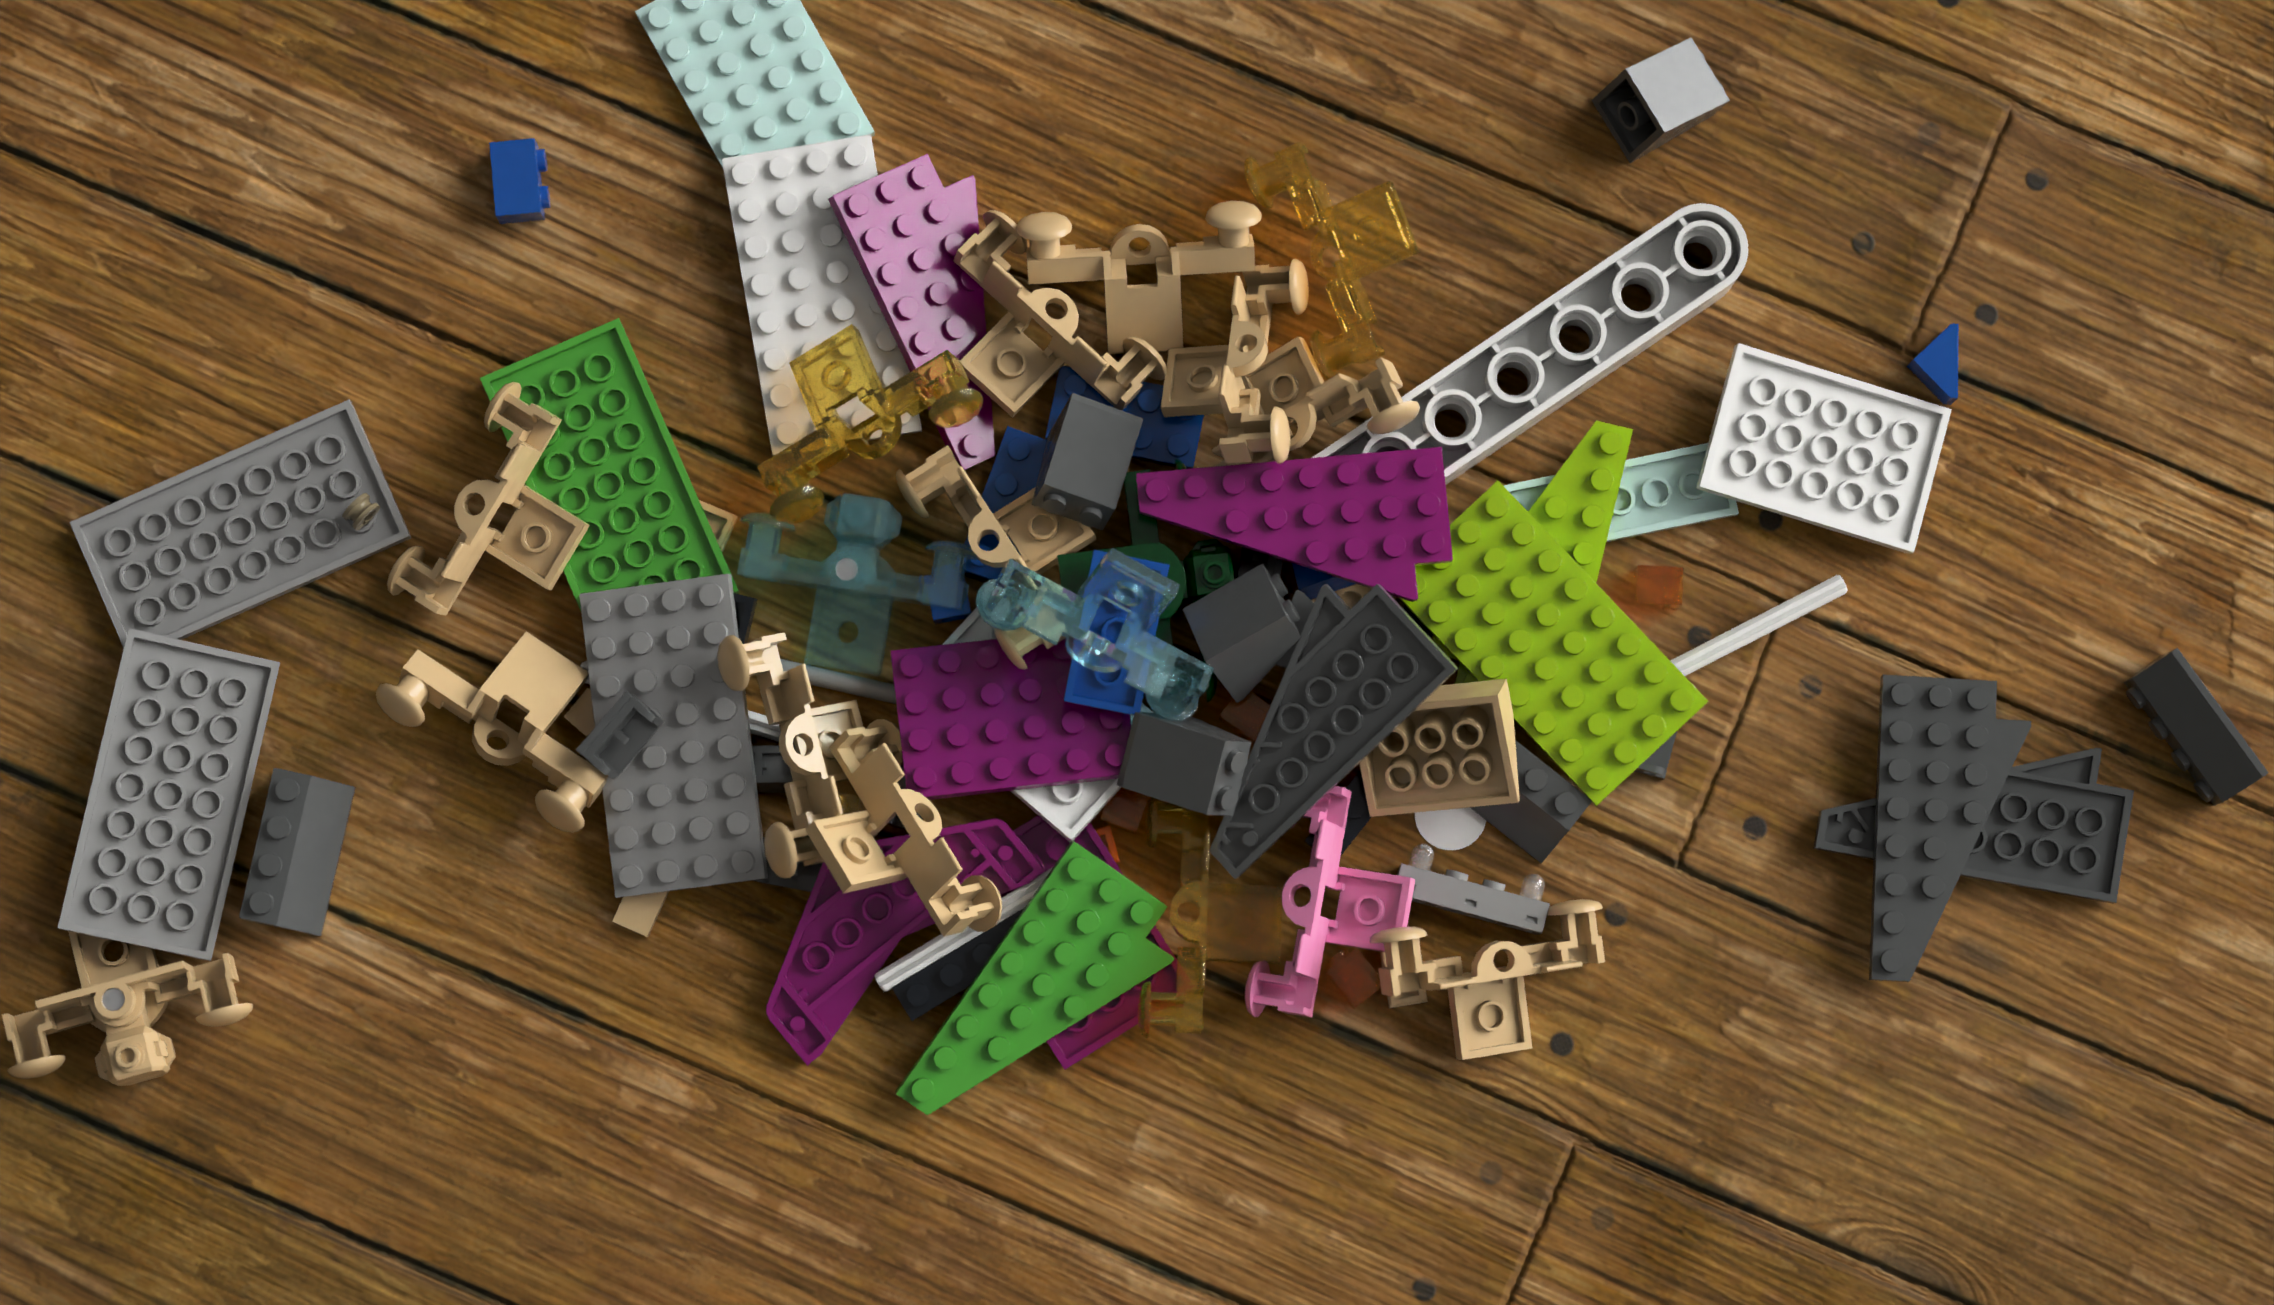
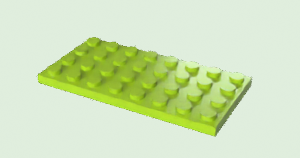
M1497 480L1450 524L1453 561L1450 563L1416 565L1418 601L1411 602L1402 598L1399 599L1477 681L1507 679L1514 720L1597 807L1708 703V700Z

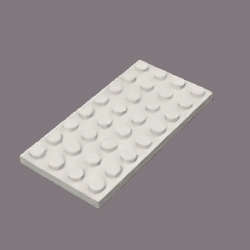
M871 134L722 158L773 457L922 432L912 374L828 198L839 192L878 176Z

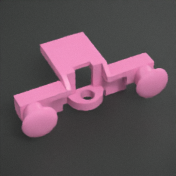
M1333 787L1303 816L1304 818L1311 819L1309 833L1315 835L1309 867L1295 872L1286 881L1282 892V906L1286 915L1295 924L1305 927V930L1298 929L1292 962L1286 961L1284 976L1270 974L1269 965L1266 961L1257 962L1250 970L1245 985V1005L1248 1012L1254 1017L1260 1016L1265 1005L1278 1007V1011L1287 1014L1312 1017L1325 943L1385 952L1384 943H1370L1372 935L1390 928L1407 927L1415 879L1339 867L1352 791L1344 787ZM1307 886L1311 892L1310 901L1307 905L1298 907L1294 902V894L1298 888ZM1325 887L1340 891L1335 920L1320 916Z

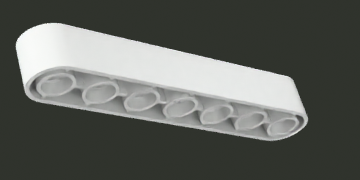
M1699 203L1679 209L1402 396L1403 402L1417 401L1420 406L1418 415L1406 426L1382 435L1373 434L1367 428L1368 422L1373 418L1371 417L1312 458L1442 447L1445 484L1447 485L1721 299L1740 276L1747 262L1748 240L1742 225L1730 212L1716 205ZM1690 243L1705 245L1711 251L1712 265L1705 269L1691 267L1684 259V247ZM1631 284L1643 286L1651 296V306L1643 311L1629 309L1622 300V289ZM1568 326L1582 328L1589 337V348L1581 353L1567 351L1560 343V331ZM1505 368H1516L1526 376L1528 388L1522 394L1509 395L1500 389L1497 383V374ZM1443 410H1455L1463 416L1466 430L1458 437H1446L1437 430L1435 416Z

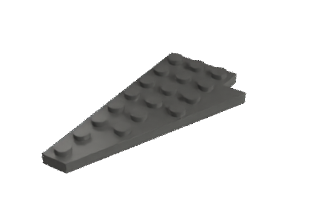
M1324 584L1320 588L1301 633V638L1297 642L1248 758L1233 816L1224 815L1209 850L1234 879L1239 878L1459 669L1380 584H1376L1351 609L1328 584Z
M1884 674L1880 677L1869 980L1909 982L2031 728V721L1996 719L1997 681Z
M2093 748L2014 766L2005 780L1960 876L2114 904L2117 902L2134 790L2097 784L2101 748ZM1876 798L1819 811L1813 849L1874 860Z

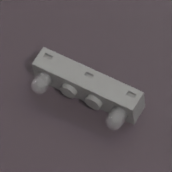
M1427 844L1415 846L1412 850L1409 864H1401L1399 866L1398 876L1415 879L1412 896L1413 902L1535 935H1540L1543 932L1550 903L1541 901L1545 882L1538 874H1529L1523 879L1519 895L1504 891L1506 885L1484 879L1482 885L1467 881L1469 875L1449 869L1446 870L1445 875L1432 872L1434 851Z

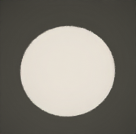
M1470 807L1415 813L1416 826L1422 837L1431 845L1443 850H1459L1471 845L1481 835L1486 824V820Z

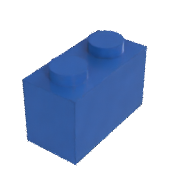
M535 138L489 142L495 216L499 223L507 224L545 220L544 209L550 208L548 186H542L541 172L547 171L545 149H539Z

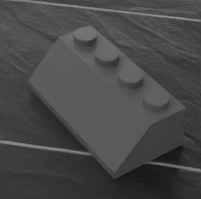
M2178 648L2160 656L2124 682L2128 688L2126 695L2137 709L2143 708L2151 719L2148 724L2152 732L2160 740L2165 739L2173 749L2171 756L2174 762L2182 771H2189L2196 781L2193 784L2196 792L2205 802L2210 801L2213 806L2223 803L2269 773Z
M1515 740L1519 802L1470 808L1542 864L1592 801Z
M278 768L273 769L239 915L240 919L322 936L356 787Z

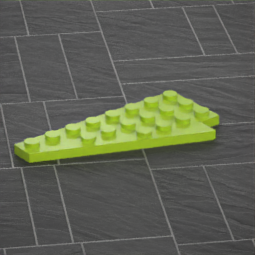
M1597 420L1528 511L1596 583L1633 429ZM1436 637L1432 639L1448 658L1457 660ZM1459 662V669L1454 684L1478 682Z

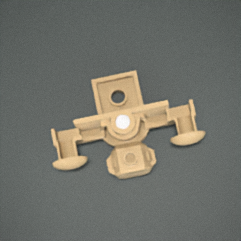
M68 931L82 988L35 1001L37 1010L15 1016L8 1013L2 1015L7 1040L13 1044L17 1065L10 1067L8 1073L17 1078L28 1079L54 1072L65 1062V1055L51 1056L46 1035L91 1023L107 1034L100 1047L101 1051L95 1057L100 1078L117 1086L132 1085L154 1079L168 1073L170 1064L176 1058L172 1039L151 1028L160 1019L169 1001L201 993L206 1013L197 1016L196 1021L201 1025L209 1027L226 1026L242 1020L250 1014L253 1004L238 1003L234 983L239 982L234 957L229 953L222 954L223 959L194 967L183 960L159 967L155 949L122 943L124 947L122 957L117 961L110 962L105 958L104 950L107 944L113 940Z

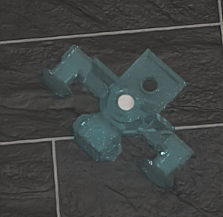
M843 493L827 504L824 524L830 529L838 542L836 551L822 562L789 557L786 554L778 553L782 531H796L795 526L788 519L767 512H753L742 516L739 522L749 525L746 546L741 548L737 574L744 578L817 589L804 664L881 676L893 601L965 611L969 585L964 582L967 559L978 560L974 556L971 547L967 544L950 540L932 542L924 549L925 551L935 553L931 577L896 573L879 553L892 539L899 536L903 516L887 500ZM847 622H853L858 627V636L851 643H843L839 638V629Z

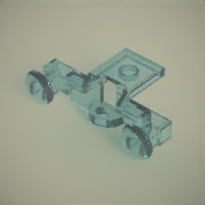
M1113 548L1110 549L1077 594L1012 559L1001 570L998 579L985 582L977 593L976 606L978 613L991 627L1002 631H1013L1022 627L1054 645H1057L1062 635L1067 638L1065 646L1068 654L1083 667L1104 673L1115 672L1120 668L1128 670L1124 682L1144 692L1147 703L1153 712L1163 719L1183 721L1191 717L1198 707L1199 698L1205 692L1214 670L1213 667L1147 632L1175 598L1180 584ZM1103 599L1129 612L1115 644L1089 630Z

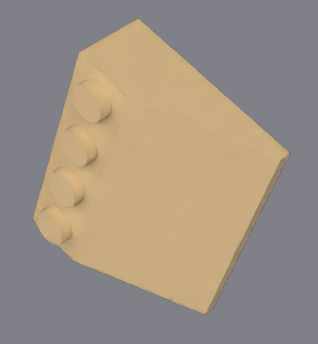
M1507 679L1441 685L1359 763L1370 817L1519 802L1514 716Z

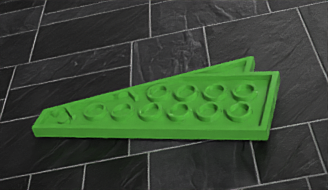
M1072 840L898 1086L895 1093L924 1114L929 1115L1171 964L1175 958L1146 938L1168 906Z

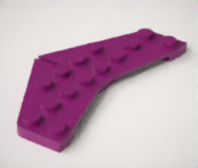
M992 818L943 827L939 836L933 841L935 844L943 837L963 869L956 876L960 885L966 878L980 875L990 879L1001 895L1030 883L1045 871L1009 825L1001 819ZM905 834L875 841L885 857L894 854L910 838V835ZM825 862L822 863L766 1006L769 1020L806 1065H809L823 1053L874 979V975L881 969L901 938L935 924L908 877L897 882L843 893Z

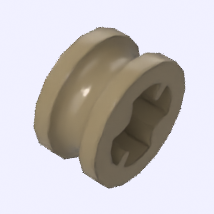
M363 493L356 498L342 515L346 521H353L352 527L356 531L368 524L380 510V506L377 503H370V496L367 493Z

